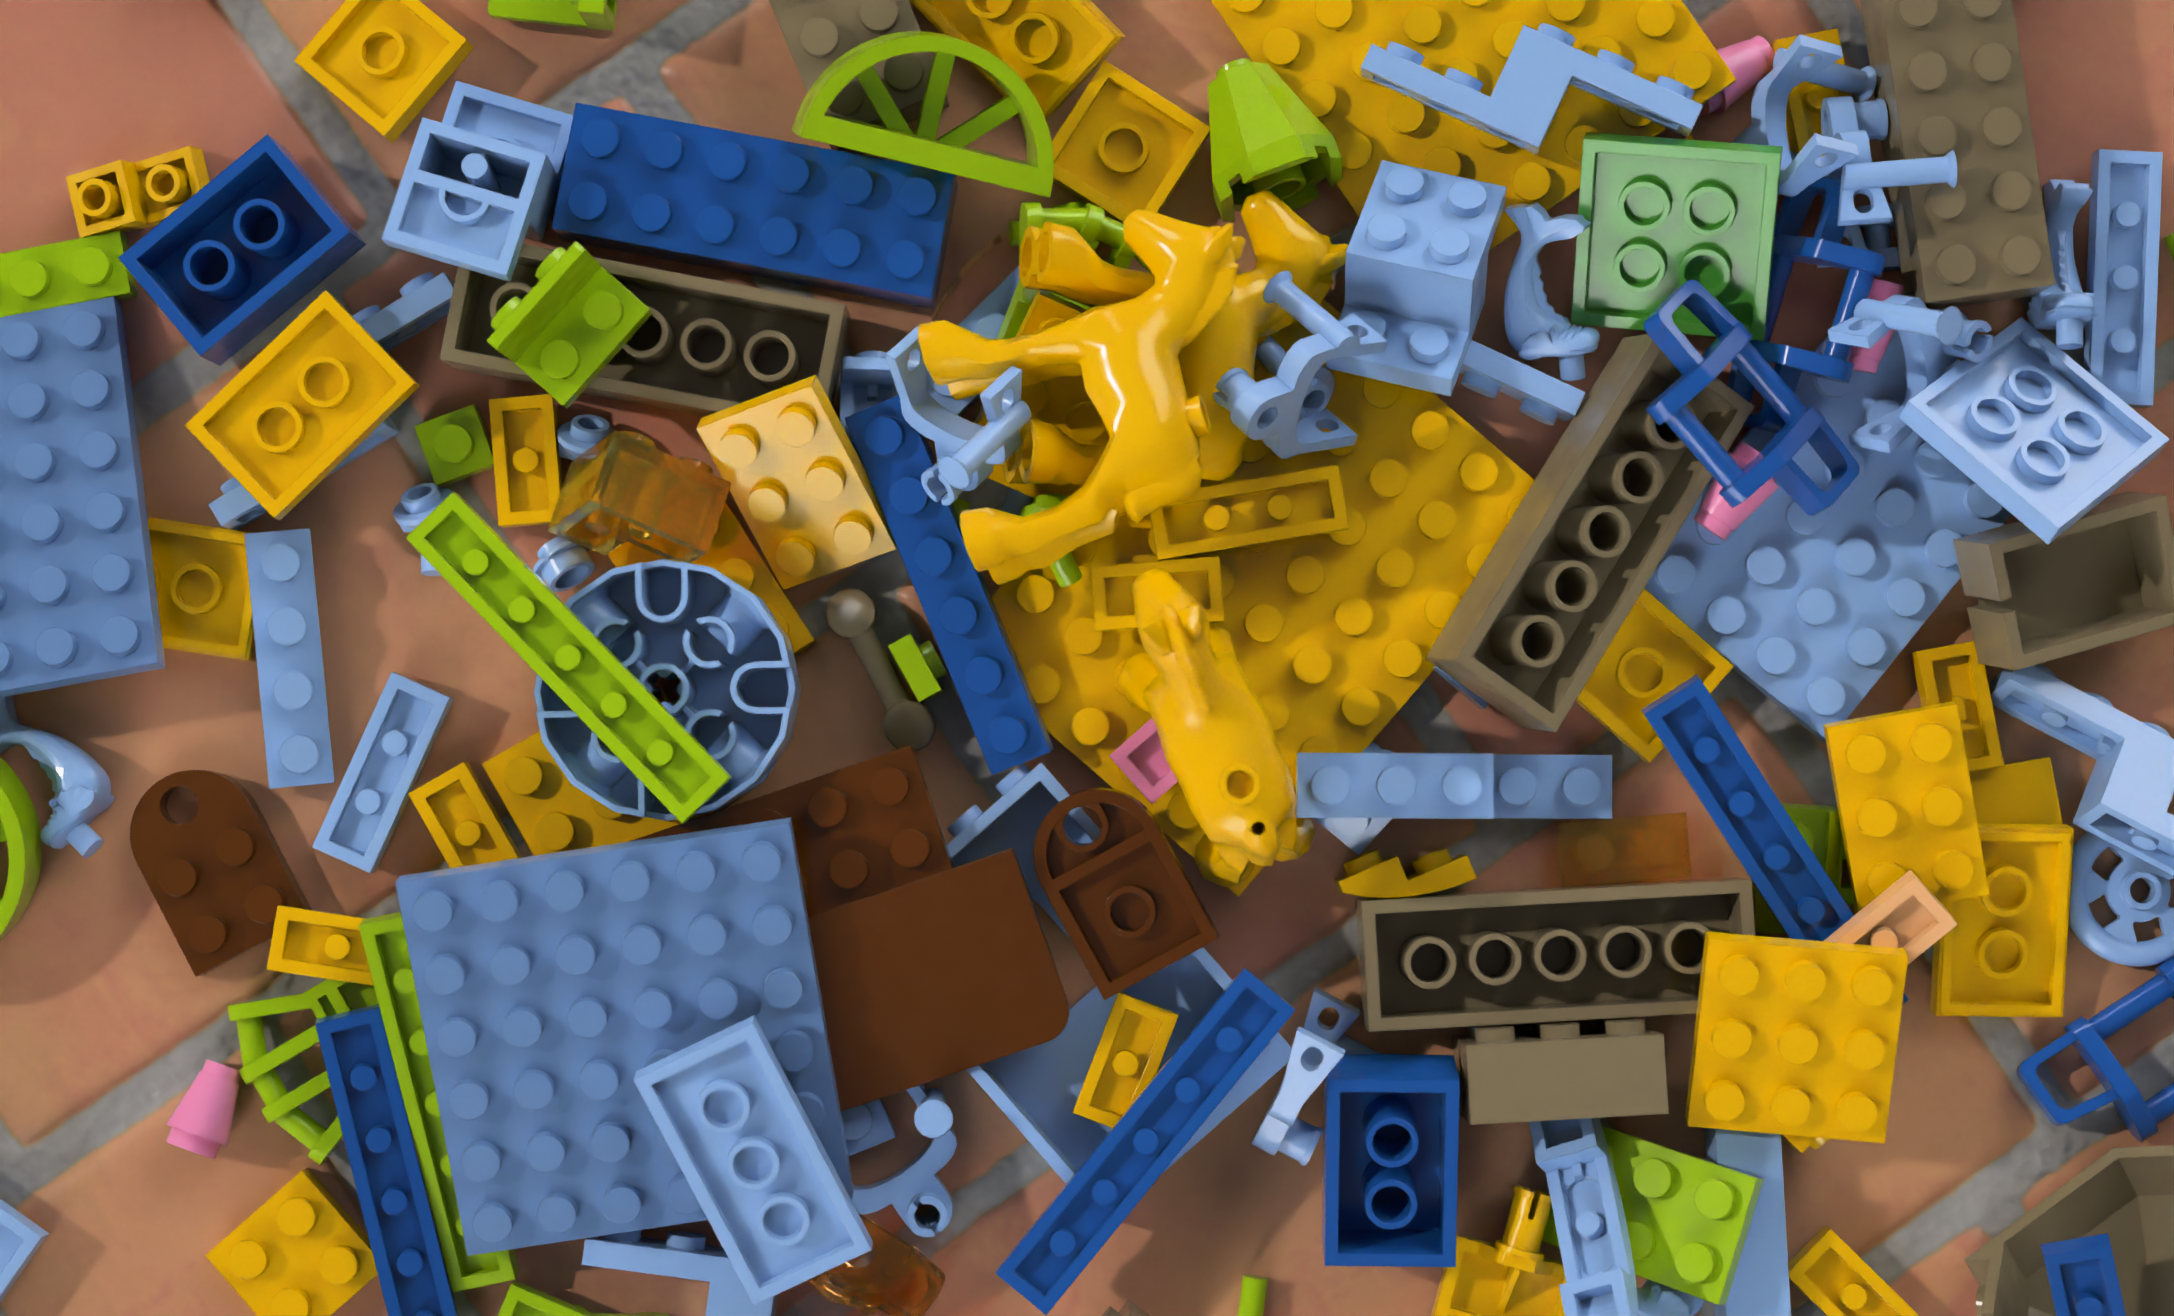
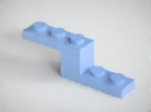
M1540 23L1537 30L1523 25L1491 96L1480 92L1483 83L1475 77L1454 68H1448L1445 76L1421 66L1425 58L1423 55L1392 41L1389 42L1386 50L1371 44L1361 65L1362 77L1535 155L1538 154L1569 85L1688 137L1703 107L1702 104L1691 100L1695 91L1685 84L1665 76H1659L1655 84L1633 74L1632 71L1635 64L1630 60L1604 49H1600L1596 57L1572 47L1576 40L1574 36L1546 23Z
M433 272L424 273L412 279L400 289L399 292L402 295L400 299L383 309H380L378 305L367 307L353 315V317L389 352L448 316L455 280L445 272L436 277ZM390 415L327 476L400 433ZM235 477L229 479L220 487L224 495L208 504L221 526L237 531L268 513Z
M2040 664L2016 671L2004 669L1992 679L1989 689L1994 707L2096 760L2072 823L2174 876V815L2167 812L2174 794V739L2170 737L2169 733L2156 724L2141 722L2114 708L2111 702L2103 696L2083 692L2056 678L2050 669Z
M1296 753V818L1612 819V755Z
M642 1230L585 1238L581 1265L710 1282L705 1316H776L778 1294L753 1305L723 1247L705 1245V1235L687 1231H669L667 1240L642 1237Z

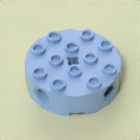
M660 559L610 569L567 600L565 605L656 699L661 694L660 688L656 685L660 677L670 680L679 677L681 683L676 690L681 696L680 700L676 704L666 701L661 704L732 776L693 816L725 809L766 780L792 740L801 686L791 640L763 599L712 567ZM537 674L534 696L538 710L536 711L541 740L569 782L614 812L664 821L678 820Z

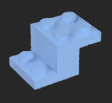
M456 81L442 123L422 117L381 239L387 246L511 282L525 237L539 241L543 239L560 187L573 115Z
M1381 161L1346 250L1345 304L1339 320L1351 313L1356 314L1388 341L1385 352L1328 360L1326 368L1451 397L1485 303L1488 252L1505 207L1506 186L1394 162Z

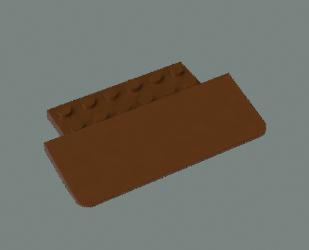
M913 745L632 840L650 839L791 817L841 1112L1046 1043L1056 1038L1064 1030L1068 1022L1069 1003L1014 847L954 868Z

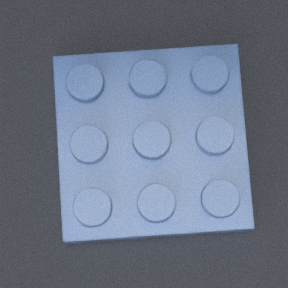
M2022 317L1993 337L1991 349L1983 360L1979 362L1962 360L1911 398L1898 417L2047 544H2050L2155 459L2170 440L2065 352L2056 348L2054 343Z

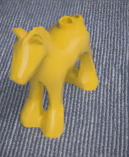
M1267 189L1247 196L1244 199L1240 212L1256 260L1254 269L1236 275L1233 286L1234 293L1227 299V304L1222 306L1221 311L1216 312L1215 317L1209 320V326L1205 327L1190 344L1184 346L1178 355L1188 399L1199 395L1202 397L1211 423L1212 433L1199 437L1200 463L1204 469L1202 479L1221 481L1231 477L1243 461V449L1248 437L1232 423L1230 418L1231 412L1214 400L1213 393L1218 391L1215 388L1216 383L1227 371L1238 367L1248 372L1249 376L1254 380L1258 338L1277 333L1280 329L1290 326L1292 321H1297L1276 302L1269 304L1264 302L1263 291L1267 283L1276 274L1282 271H1289L1293 277L1292 282L1316 303L1321 305L1323 298L1334 282L1332 278L1333 271L1344 265L1346 261L1348 244H1332L1329 236L1317 232L1279 197ZM1045 221L1042 229L1029 226L1025 230L1020 246L1019 278L1023 288L1049 291L1077 302L1102 306L1135 299L1155 284V277L1152 273L1119 268L1103 261L1075 228ZM1030 419L1020 429V448L1003 463L1005 481L1013 484H1083L1094 470L1107 445L1078 444L1053 424Z
M1135 210L1126 217L1123 223L1124 242L1153 274L1155 284L1135 299L1092 307L1072 319L1040 332L1009 339H988L946 320L919 324L918 339L924 364L937 385L947 384L950 394L955 400L981 394L1011 366L1022 370V387L1059 376L1082 375L1085 391L1100 414L1110 436L1104 452L1083 487L1056 507L1024 517L988 507L961 512L960 526L965 548L974 568L978 572L988 569L995 583L1001 585L1021 577L1027 570L1049 567L1075 548L1113 534L1119 518L1125 510L1129 518L1138 524L1144 516L1162 505L1187 500L1198 490L1204 472L1200 463L1199 437L1211 434L1212 429L1208 411L1202 397L1199 395L1188 399L1178 355L1184 346L1190 344L1205 327L1209 326V320L1215 317L1216 312L1221 311L1222 306L1227 304V299L1234 293L1233 286L1239 267L1236 261L1242 256L1246 242L1242 236H1233L1234 224L1227 223L1222 228L1220 226L1206 227L1174 219L1153 211Z
M1153 569L1141 574L1134 581L1132 592L1135 619L1145 652L1139 651L1125 660L1118 682L1131 706L1140 707L1146 712L1151 713L1157 727L1165 758L1181 786L1192 814L1205 832L1196 845L1195 862L1203 878L1223 887L1235 886L1251 875L1255 864L1272 866L1274 860L1283 862L1295 860L1304 855L1310 848L1316 829L1311 818H1296V797L1289 768L1276 741L1269 717L1238 663L1239 658L1230 632L1209 624L1204 607L1200 603H1196L1193 597L1166 570Z

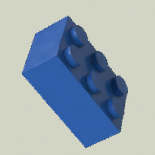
M267 134L118 258L201 357L221 366L367 244L290 152Z
M1344 1054L1325 1077L1322 1183V1244L1325 1266L1456 1267L1460 1079L1454 1055Z

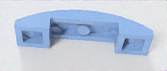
M1585 1118L1529 1122L1536 1164L1546 1173L1565 1273L1566 1283L1559 1285L1564 1315L1638 1316L1637 1286L1628 1227L1616 1174L1600 1119Z

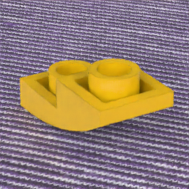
M190 145L138 162L118 160L66 176L80 238L114 231L124 233L156 226L210 182L202 148Z
M1447 847L1412 861L1415 873L1408 876L1405 875L1398 856L1390 855L1382 859L1379 850L1375 849L1344 862L1343 866L1347 874L1334 879L1338 891L1344 894L1362 897L1394 898L1434 893L1475 880L1477 877L1468 856L1458 854L1451 857Z

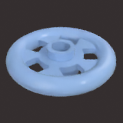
M2087 831L2073 846V878L2070 891L2069 926L2074 934L2093 953L2120 965L2133 967L2151 966L2174 958V907L2168 906L2171 895L2169 880L2174 879V876ZM2109 848L2121 858V862L2111 869L2106 880H2104L2091 867L2098 856ZM2141 878L2147 883L2149 893L2145 900L2138 903L2131 897L2130 887L2136 879ZM2105 895L2110 909L2117 915L2116 920L2104 927L2096 921L2089 907L2091 902ZM2157 917L2162 935L2151 940L2137 941L2133 923L2146 922Z

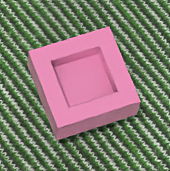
M1153 718L1109 755L1151 804L1178 782L1165 758Z

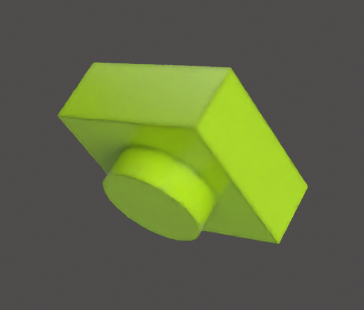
M472 404L414 426L433 480L438 487H444L494 468L492 443L478 406Z
M908 634L888 645L919 703L923 704L944 692L938 678L946 675L948 672L930 640L918 645L914 636Z

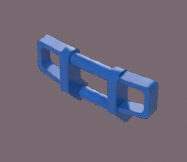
M1822 177L1806 187L1797 196L1784 197L1776 218L1766 333L1764 341H1749L1794 393H1796L1801 373L1849 384L1854 364L1849 362L1853 346L1830 342L1829 338L1824 354L1770 342L1793 263L1831 266L1849 271L1832 327L1854 317L1855 306L1862 299L1868 298L1874 276L1881 277L1887 259L1884 255L1841 244L1846 226H1837L1841 181L1829 177ZM1820 193L1826 194L1814 237L1799 236L1814 197ZM1732 363L1727 386L1751 403L1754 386ZM1764 400L1760 412L1750 414L1743 426L1778 433L1786 423L1769 403Z
M1694 279L1688 280L1674 290L1645 320L1644 329L1682 374L1679 379L1646 408V411L1658 425L1665 422L1723 487L1719 494L1732 508L1745 501L1771 477L1810 516H1815L1836 502L1859 474L1858 462L1814 404L1810 403L1806 406L1749 342L1753 335L1741 321H1738L1708 290ZM1680 305L1687 307L1717 337L1702 355H1700L1673 322L1672 315ZM1730 361L1786 423L1757 457L1743 469L1686 406L1690 400L1720 374ZM1806 441L1810 443L1831 472V480L1823 490L1792 459Z
M2174 958L2155 968L2156 976L2088 1020L2080 1016L2066 1025L2064 1028L2066 1034L2024 1060L2017 1067L2019 1079L2052 1124L2056 1126L2066 1125L2113 1102L2121 1120L2130 1133L2139 1142H2144L2158 1132L2157 1125L2174 1114V1082L2144 1101L2136 1085L2104 1043L2105 1039L2170 997L2174 1000ZM2073 1044L2106 1092L2073 1108L2064 1109L2052 1098L2038 1078L2036 1070L2040 1064Z

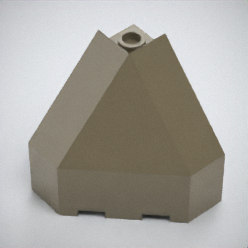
M2174 1145L2112 1148L1964 1259L1979 1284L1976 1293L1978 1316H2056L2041 1244L2108 1233L2126 1316H2174Z

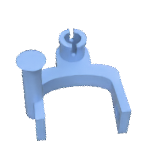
M1801 34L1797 36L1788 49L1779 48L1776 51L1773 59V69L1758 82L1753 92L1751 103L1752 125L1732 142L1783 146L1779 194L1788 197L1797 196L1812 183L1859 156L1857 144L1816 133L1798 155L1790 151L1787 141L1786 107L1791 90L1805 81L1852 94L1854 100L1860 102L1867 101L1870 98L1877 82V74L1872 66H1865L1860 70L1835 63V61L1843 57L1840 45Z
M1851 96L1823 99L1821 105V134L1858 145V157L1824 176L1841 181L1837 226H1846L1843 237L1847 238L1850 246L1867 250L1859 224L1891 221L1892 215L1882 188L1947 183L1953 189L1956 187L1957 160L1952 149L1943 157L1872 161L1869 140H1885L1888 134V110L1885 99L1877 98L1872 101L1854 102ZM1821 193L1822 207L1826 198L1824 193ZM1859 193L1867 195L1871 202V211L1868 213L1857 211L1854 206L1853 196ZM1818 265L1817 268H1821V267H1831V266Z
M1282 271L1270 279L1263 291L1264 302L1268 304L1276 302L1313 335L1300 339L1291 346L1282 360L1275 377L1255 382L1244 369L1240 367L1233 368L1219 379L1215 386L1218 391L1213 393L1214 400L1231 412L1230 418L1236 427L1253 440L1262 439L1263 443L1281 459H1287L1303 453L1355 445L1358 435L1326 407L1319 414L1305 417L1298 422L1301 406L1314 376L1325 362L1332 359L1385 352L1388 342L1354 313L1338 321L1292 282L1293 277L1289 271ZM1319 429H1328L1331 432H1324Z
M1895 294L1884 301L1868 298L1862 299L1855 306L1854 317L1827 329L1830 342L1868 349L1875 345L1891 329L1898 330L1904 350L1907 372V388L1904 402L1901 407L1848 433L1850 445L1885 453H1891L1914 431L1898 418L1907 402L1942 376L1941 371L1960 357L1969 361L1979 362L1988 355L1992 346L1993 335L1977 333V331L1987 333L1992 330L1987 321L1968 320L1954 306L1946 309H1927L1925 303L1918 297Z
M917 326L888 351L885 356L900 397L904 419L913 429L935 442L937 463L921 475L922 486L932 500L938 502L941 499L942 505L947 506L951 505L963 491H972L993 472L994 464L1004 463L1020 448V429L1030 420L1031 411L1029 406L1021 400L1022 370L1014 366L1008 368L980 394L988 420L985 426L970 422L940 405L929 395L926 389L927 367L924 364L918 339L919 327Z
M1315 987L1304 1028L1298 1026L1285 1075L1256 1131L1251 1145L1273 1156L1279 1151L1298 1161L1300 1165L1306 1166L1324 1129L1319 1126L1315 1127L1297 1117L1305 1101L1344 1054H1382L1344 1034L1360 1015V1009ZM1326 1007L1334 1008L1339 1013V1019L1333 1026H1327L1321 1023L1319 1019L1321 1011Z
M922 1084L906 1091L918 1106L914 1115V1123L917 1130L923 1136L932 1138L929 1145L917 1158L891 1176L869 1185L856 1186L853 1184L854 1194L851 1200L858 1214L865 1215L879 1211L892 1204L904 1223L916 1235L933 1237L949 1224L952 1217L951 1196L936 1173L954 1155L957 1139L955 1132L951 1128L953 1114L950 1107L946 1104L945 1094L937 1088L926 1090ZM921 1202L923 1205L930 1204L938 1209V1213L931 1218H924L916 1210Z

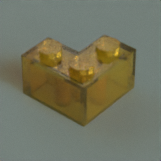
M614 430L570 463L547 531L604 556L628 541L671 561L692 563L710 550L731 482L714 475L713 469L700 460L689 457L676 458L656 449L655 443L642 434L632 431L618 432Z

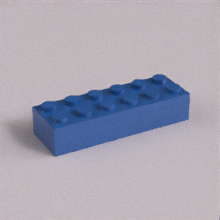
M576 103L552 229L563 241L573 243L577 241L579 244L935 309L958 184L956 175L922 166Z

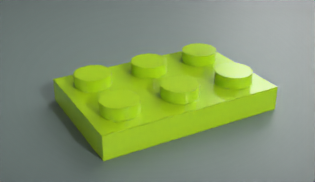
M1601 1124L1623 1203L1635 1275L1717 1305H1726L1764 1179ZM1551 1205L1542 1241L1559 1247Z

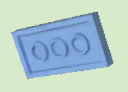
M751 1016L636 1071L633 1080L753 1305L872 1250L873 1240L755 1016Z

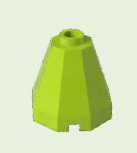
M1241 58L1219 68L1216 72L1217 78L1208 84L1213 192L1214 200L1223 222H1235L1234 211H1241L1244 199L1262 190L1267 189L1279 197L1292 210H1296L1309 205L1319 197L1315 185L1325 177H1327L1330 187L1343 179L1342 156L1334 136L1268 63L1252 62L1248 58Z

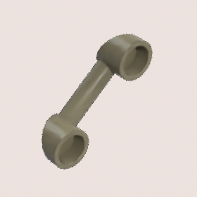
M847 588L837 592L831 597L826 607L825 617L827 624L835 634L851 641L887 710L883 727L886 738L898 749L913 745L915 751L925 748L933 740L936 732L935 717L925 705L917 701H910L873 630L878 618V611L874 600L864 591L855 588Z

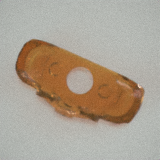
M859 1214L875 1244V1259L870 1264L860 1267L845 1262L809 1279V1281L817 1289V1293L827 1301L839 1306L842 1304L855 1307L868 1315H874L879 1309L890 1316H923L938 1298L945 1282L944 1272L923 1255L919 1249Z

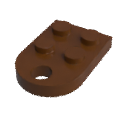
M208 770L180 771L156 782L140 799L135 808L130 827L132 852L195 977L202 976L272 939L277 906L282 905L312 910L257 803L248 790L233 778ZM180 787L190 789L198 800V810L195 817L185 824L174 821L167 810L169 796Z
M1084 789L1061 800L1045 816L1038 828L1034 842L1033 861L1035 872L1045 894L1104 1000L1219 938L1220 934L1158 822L1148 808L1139 800L1115 789ZM1087 807L1098 814L1101 819L1102 830L1100 836L1095 841L1079 843L1068 835L1065 821L1072 809Z

